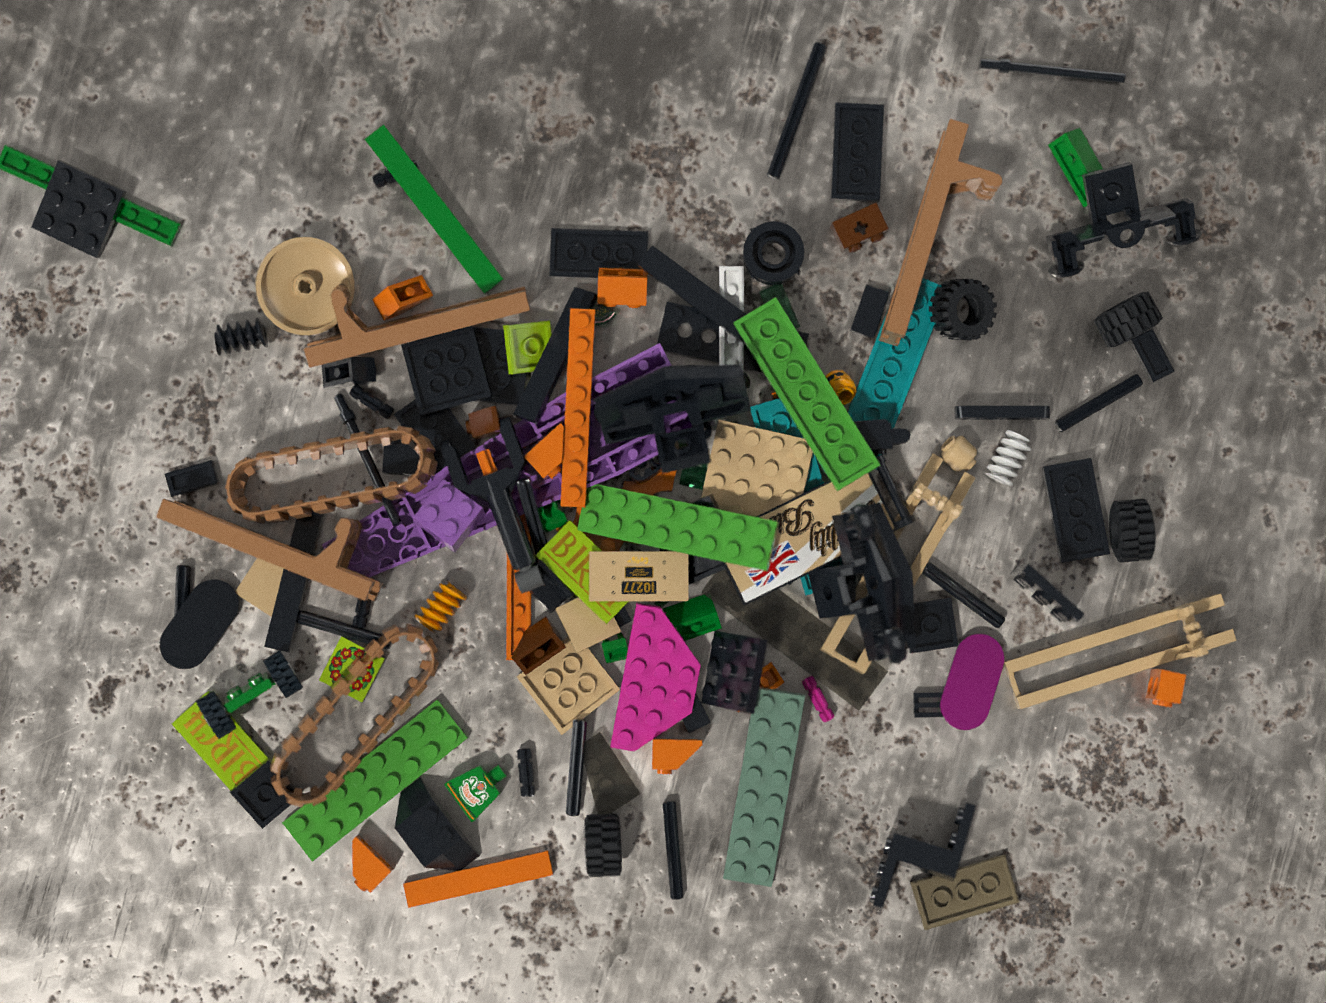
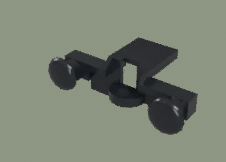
M1130 162L1083 174L1091 224L1046 236L1049 253L1055 258L1056 263L1049 268L1048 272L1055 278H1065L1079 274L1084 269V263L1077 261L1076 251L1084 250V245L1101 241L1106 235L1107 239L1114 246L1130 248L1142 239L1145 228L1160 224L1164 227L1172 226L1173 232L1165 238L1168 244L1182 246L1194 243L1202 236V231L1195 229L1194 219H1196L1194 203L1188 198L1140 210L1133 165ZM1123 211V215L1128 221L1112 224L1107 220V215ZM1126 229H1130V238L1122 241L1120 239L1121 233Z

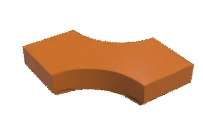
M676 471L664 474L660 472L642 484L624 481L622 489L652 496L659 492H672Z

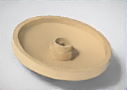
M296 237L277 244L266 254L257 271L255 290L263 313L273 324L289 333L315 335L325 332L338 324L330 296L333 289L339 284L347 286L350 293L347 303L350 308L354 297L355 283L353 272L347 259L337 248L317 238Z

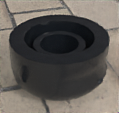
M771 221L750 229L751 232L747 236L743 247V262L751 278L766 285H778L789 281L796 274L800 275L805 250L803 241L794 228L782 222ZM776 243L784 249L785 258L779 264H769L763 259L761 252L767 244Z

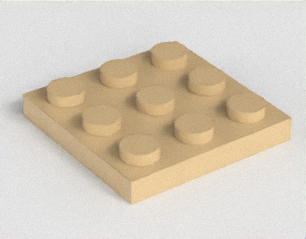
M569 637L563 640L566 646L565 649L529 674L525 675L522 672L517 676L561 735L573 727L574 719L585 718L620 690L589 648L576 654Z

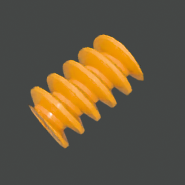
M446 580L448 585L439 583V587L442 590L441 593L432 592L436 598L435 601L427 598L426 601L430 606L429 608L420 607L424 615H414L417 621L433 633V630H443L439 622L446 624L449 622L446 614L455 615L452 606L461 607L458 598L462 600L467 599V596L448 580Z

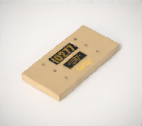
M589 552V601H689L688 554L679 552Z

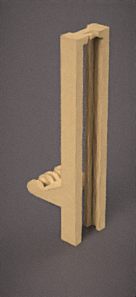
M935 454L930 455L904 501L910 515L913 514L921 500L926 501L931 507L935 506V509L938 511L942 510L910 567L913 572V587L943 534L952 521L956 520L961 513L963 506L960 504L975 480V477L964 472L949 500L944 495L940 496V493L936 490H929L928 486L943 461L942 458ZM899 513L894 518L895 522L901 520ZM905 527L894 531L897 540ZM863 574L856 585L855 601L865 597L868 593ZM855 615L839 616L820 650L845 663L860 674H865L872 662L868 661L865 648L857 662L847 659L835 650Z
M1222 595L1208 596L1004 661V669L1013 690L1017 709L1033 706L1174 660L1192 656L1199 657L1208 654L1209 649L1237 641L1233 629L1201 638L1203 633L1198 630L1200 624L1194 618L1196 614L1224 606ZM1177 620H1182L1183 629L1187 634L1186 638L1189 643L1025 695H1021V692H1019L1014 677V672Z

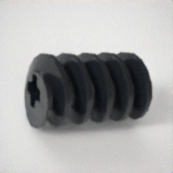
M255 318L254 326L251 325L249 320H246L245 327H242L239 321H236L235 329H232L229 323H226L224 331L220 325L216 326L214 338L218 355H221L222 348L226 354L231 353L232 347L236 353L241 351V346L246 351H249L251 343L255 349L260 348L261 342L265 348L268 347L265 326L261 324L258 318Z

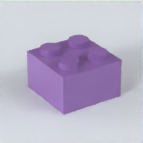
M443 479L414 515L413 519L418 526L450 550L456 552L484 517L485 512L481 506Z

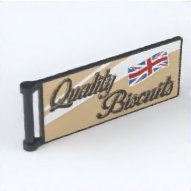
M884 454L876 457L880 464L877 470L901 520L894 521L871 472L838 492L829 480L756 516L757 518L779 522L769 570L764 571L722 562L743 605H747L842 558L832 519L833 515L850 511L858 504L871 505L880 502L893 532L916 521L913 514L910 515L885 464L886 458Z

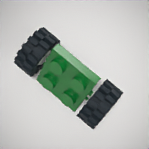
M280 650L263 660L272 677H269L267 672L263 675L260 672L254 674L247 679L248 684L240 688L237 685L226 692L227 696L224 698V706L214 691L196 701L204 719L218 739L236 729L229 713L269 690L273 685L277 684L285 698L303 688L291 664Z

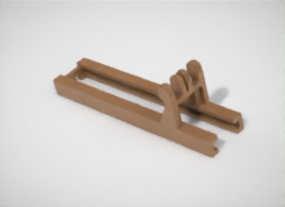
M950 119L946 131H943L879 341L898 346L900 339L905 336L947 195L970 191L975 193L977 199L988 201L991 200L1003 183L1002 177L994 172L958 161L969 124Z
M339 284L333 289L330 296L341 334L308 342V347L304 348L309 368L530 311V304L525 286L367 326L348 307L347 301L350 298V293L347 286Z
M163 499L156 518L364 601L368 599L376 601L383 584L381 581L348 569L363 527L359 520L341 518L335 527L336 540L318 556H315L180 501L174 500L173 502Z

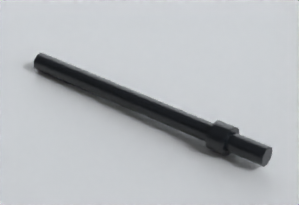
M981 58L979 68L998 70V73L1008 74L1011 71L1116 83L1125 82V73L1010 62V59L1000 58V60Z
M343 394L334 396V400L341 413L339 416L343 425L347 426L350 434L360 433L355 422L357 418L353 410L349 409ZM369 450L359 451L375 488L386 487ZM383 497L382 503L392 525H400L402 520L393 501Z

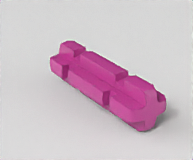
M809 676L802 680V684L805 690H808L809 693L807 694L815 709L820 712L821 720L823 722L832 720L834 714L831 708H828L829 704L821 689L817 688L815 678Z

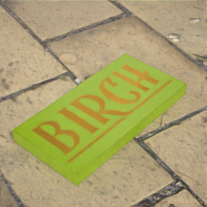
M569 520L535 557L541 559L561 582L607 624L629 601H589V552L602 551L582 531H578V528Z
M195 702L172 725L229 790L235 787L265 760L269 759L272 762L230 713L229 715L236 729L218 739Z

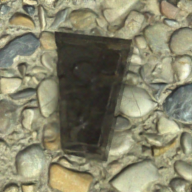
M601 731L588 739L585 744L584 764L597 814H609L641 793Z

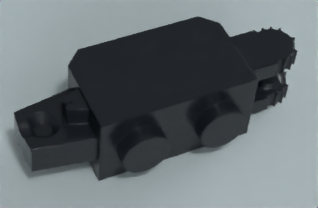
M886 419L853 421L874 456L887 455V451L892 450L893 445L906 444L911 436L907 428L891 429V423Z

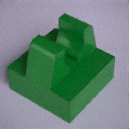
M560 500L538 508L543 528L546 532L559 528L568 522L564 508L560 506Z
M621 632L617 634V640L609 641L608 638L601 643L606 664L626 659L628 646L626 638H624Z

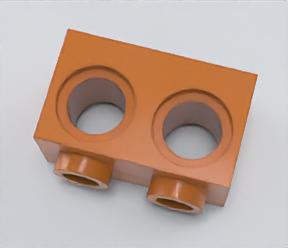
M1151 669L1145 698L1153 699L1152 704L1172 708L1173 703L1181 704L1186 675L1162 669Z

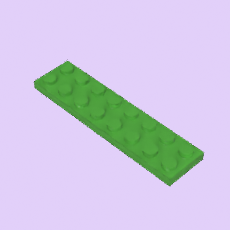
M776 297L733 322V325L837 492L880 466Z
M596 484L587 488L586 508L582 507L577 528L578 531L768 571L779 522Z
M437 699L365 756L353 772L348 770L344 775L345 781L336 792L331 790L326 795L327 800L315 806L312 803L305 804L282 822V824L313 862L468 739V737Z

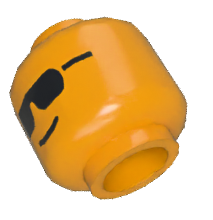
M834 370L826 374V379L841 403L846 405L851 402L857 391L856 385L848 373L843 370Z

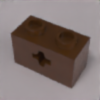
M877 202L832 222L830 226L842 253L849 251L850 254L862 249L863 243L871 241L873 244L884 239V234L889 229ZM857 225L860 228H866L863 235L861 232L855 233Z

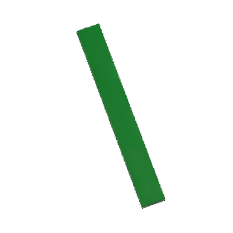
M383 124L364 140L484 295L504 280L385 125Z
M5 145L0 154V170L44 190L47 189L55 167ZM123 199L115 222L170 247L173 246L182 227L180 223L126 199Z

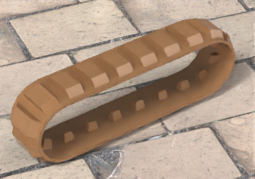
M398 426L396 430L390 427L374 429L373 434L367 432L351 434L350 439L342 436L327 439L326 444L315 441L303 444V448L296 446L281 448L279 453L273 451L257 453L256 458H244L235 464L231 474H228L225 486L228 494L227 502L233 512L241 514L243 519L265 524L266 521L272 523L288 521L289 516L299 519L312 516V512L319 514L334 512L336 507L341 509L354 508L359 506V502L367 505L382 502L383 497L389 500L405 498L407 492L417 494L426 488L431 476H435L438 462L435 461L433 454L436 450L429 438L423 435L420 436L419 431ZM402 439L404 444L410 445L412 439L417 443L414 448L417 454H420L417 472L407 478L408 481L397 484V481L389 482L387 487L374 489L373 486H367L365 491L351 494L347 490L342 491L341 496L327 498L326 495L318 496L317 501L304 503L303 500H297L292 506L280 508V505L277 504L272 505L271 510L261 511V507L253 506L250 509L247 506L249 502L244 496L245 485L248 478L255 474L256 470L263 467L269 470L274 469L276 464L288 462L289 465H294L301 459L312 457V460L321 459V455L335 453L336 456L343 455L344 451L359 448V451L367 450L370 445L380 443L383 446L391 445V441Z
M406 623L404 628H398L394 624L382 630L383 636L378 641L374 638L364 649L366 652L362 659L357 657L347 668L350 673L345 678L340 676L331 686L333 692L329 697L326 695L321 697L314 705L316 709L314 714L311 716L307 713L298 724L300 730L295 735L290 733L281 743L283 748L281 752L274 753L270 769L276 775L271 778V782L278 796L284 794L287 803L302 807L304 803H312L315 806L327 800L326 795L331 790L336 792L345 781V773L348 770L353 772L362 762L360 756L364 752L370 753L377 745L378 741L376 738L380 733L386 734L395 724L393 721L394 717L397 714L402 716L411 706L409 700L414 694L418 697L428 686L425 682L429 676H435L439 662L435 659L434 654L438 652V649L430 635L423 637V630L420 627ZM407 635L406 640L414 642L416 637L421 639L423 643L418 647L421 653H428L427 660L421 661V673L416 678L411 677L408 680L409 686L400 697L394 696L391 700L393 705L383 716L379 714L374 719L377 723L367 734L362 733L359 736L358 740L360 742L351 753L346 752L341 757L344 761L334 772L329 771L325 775L327 780L319 788L316 785L309 788L310 792L302 793L303 789L297 787L293 791L286 788L290 784L287 776L279 778L280 770H287L289 762L285 761L292 751L297 753L301 749L299 743L309 732L312 734L318 729L316 724L326 713L330 715L335 710L332 706L342 694L347 696L351 692L349 686L359 675L361 677L365 676L368 672L365 668L375 657L380 658L384 654L382 651L384 646L390 641L392 644L400 641L399 636Z

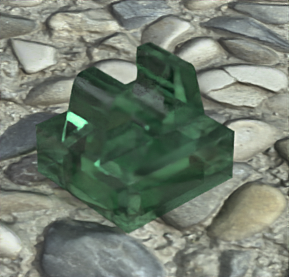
M702 464L701 467L694 466L682 469L679 484L703 490L707 464Z

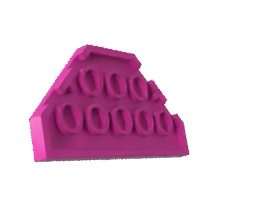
M636 603L611 738V748L635 752L692 713L701 663L659 606Z

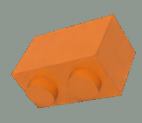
M599 268L597 304H603L606 307L627 305L630 308L646 306L648 273L642 269Z

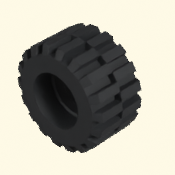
M951 279L942 283V287L936 288L934 291L936 296H931L930 299L933 304L929 306V312H932L930 321L935 322L933 327L936 331H941V336L948 337L951 340H976L981 338L980 335H986L989 332L987 328H992L994 325L992 318L997 316V313L994 312L997 302H993L992 299L995 296L993 292H988L990 288L987 285H982V281ZM962 297L967 300L969 306L968 316L963 323L957 315V305Z
M1141 292L1104 311L1096 317L1094 323L1107 347H1116L1160 323L1163 317L1150 293Z
M1144 498L1114 501L1112 503L1109 513V533L1113 553L1120 563L1151 560L1156 544L1155 523L1151 507Z
M618 814L586 815L584 820L587 874L589 877L620 876L622 872L620 818Z

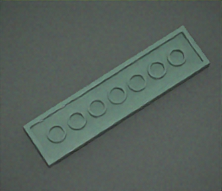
M759 687L755 712L750 715L723 879L772 887L805 694Z

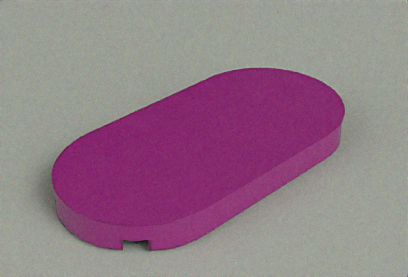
M985 634L968 636L959 643L955 650L940 698L942 716L955 729L971 730L977 728L986 720L1004 666L1003 649L991 636Z

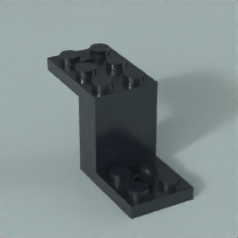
M966 802L964 808L959 807L954 824L959 826L957 832L952 831L947 848L952 850L894 833L893 839L888 837L883 854L888 855L886 863L880 862L876 878L881 880L878 887L873 886L869 902L874 903L872 909L882 912L896 864L954 881L976 805Z

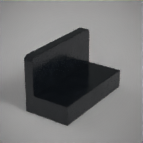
M539 559L536 560L537 562L534 565H539L545 585L530 592L549 613H552L555 608L559 607L566 599H570L573 594L545 563Z

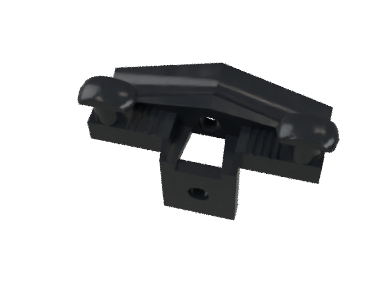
M741 364L663 366L594 398V417L600 423L606 445L654 434L662 474L711 463L703 422L751 411L746 390L750 387V378L745 372H742ZM686 411L692 427L665 433L664 416ZM687 446L685 449H679L680 447Z
M880 502L871 505L858 504L850 511L832 516L844 565L822 567L808 574L819 619L857 614L868 661H879L889 657L890 663H900L906 659L908 649L916 647L913 572ZM863 573L868 595L855 602H851L845 576Z

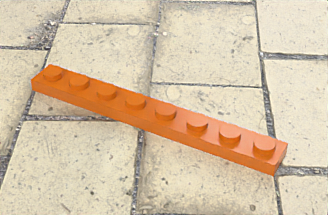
M570 308L560 504L563 507L586 508L595 309Z

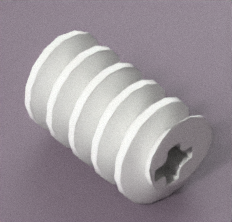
M1007 430L1005 434L1009 439L1003 438L1001 440V444L1004 447L996 449L1000 456H993L991 458L996 465L989 464L987 469L990 473L985 474L999 483L1012 486L1013 483L1008 479L1009 476H1018L1013 468H1022L1023 466L1018 462V459L1026 460L1027 457L1022 453L1023 450L1031 451L1032 449L1027 445V442L1030 441L1026 437Z

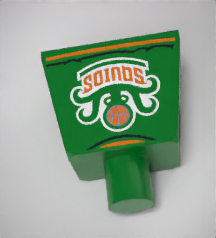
M499 764L489 772L480 765L449 780L444 785L469 820L473 822L502 793L496 784L506 778L507 775Z

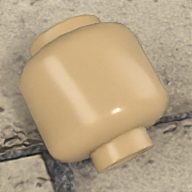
M953 435L940 448L942 450L941 458L955 472L963 469L968 471L976 463L974 458L976 457L977 450L964 436L955 437Z

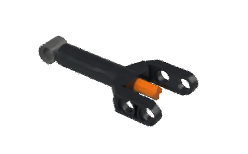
M508 416L500 420V432L514 468L507 467L498 471L490 449L476 453L484 476L472 480L470 484L459 453L452 445L450 439L440 442V448L454 486L489 503L513 571H518L514 573L518 588L523 594L544 586L545 580L539 565H534L537 561L511 494L517 480L521 477L527 460L524 457L525 455L514 425Z

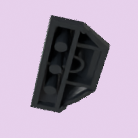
M421 777L400 792L394 828L424 868L460 871L480 856Z

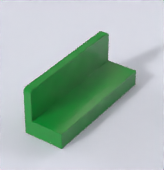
M1078 128L1063 134L1048 144L1082 206L1085 208L1088 205L1082 175L1101 170L1103 167L1082 130Z
M710 593L663 608L668 619L685 641L722 629Z

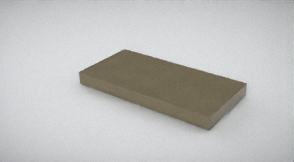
M1005 854L958 867L954 881L931 875L910 882L924 930L1019 903Z

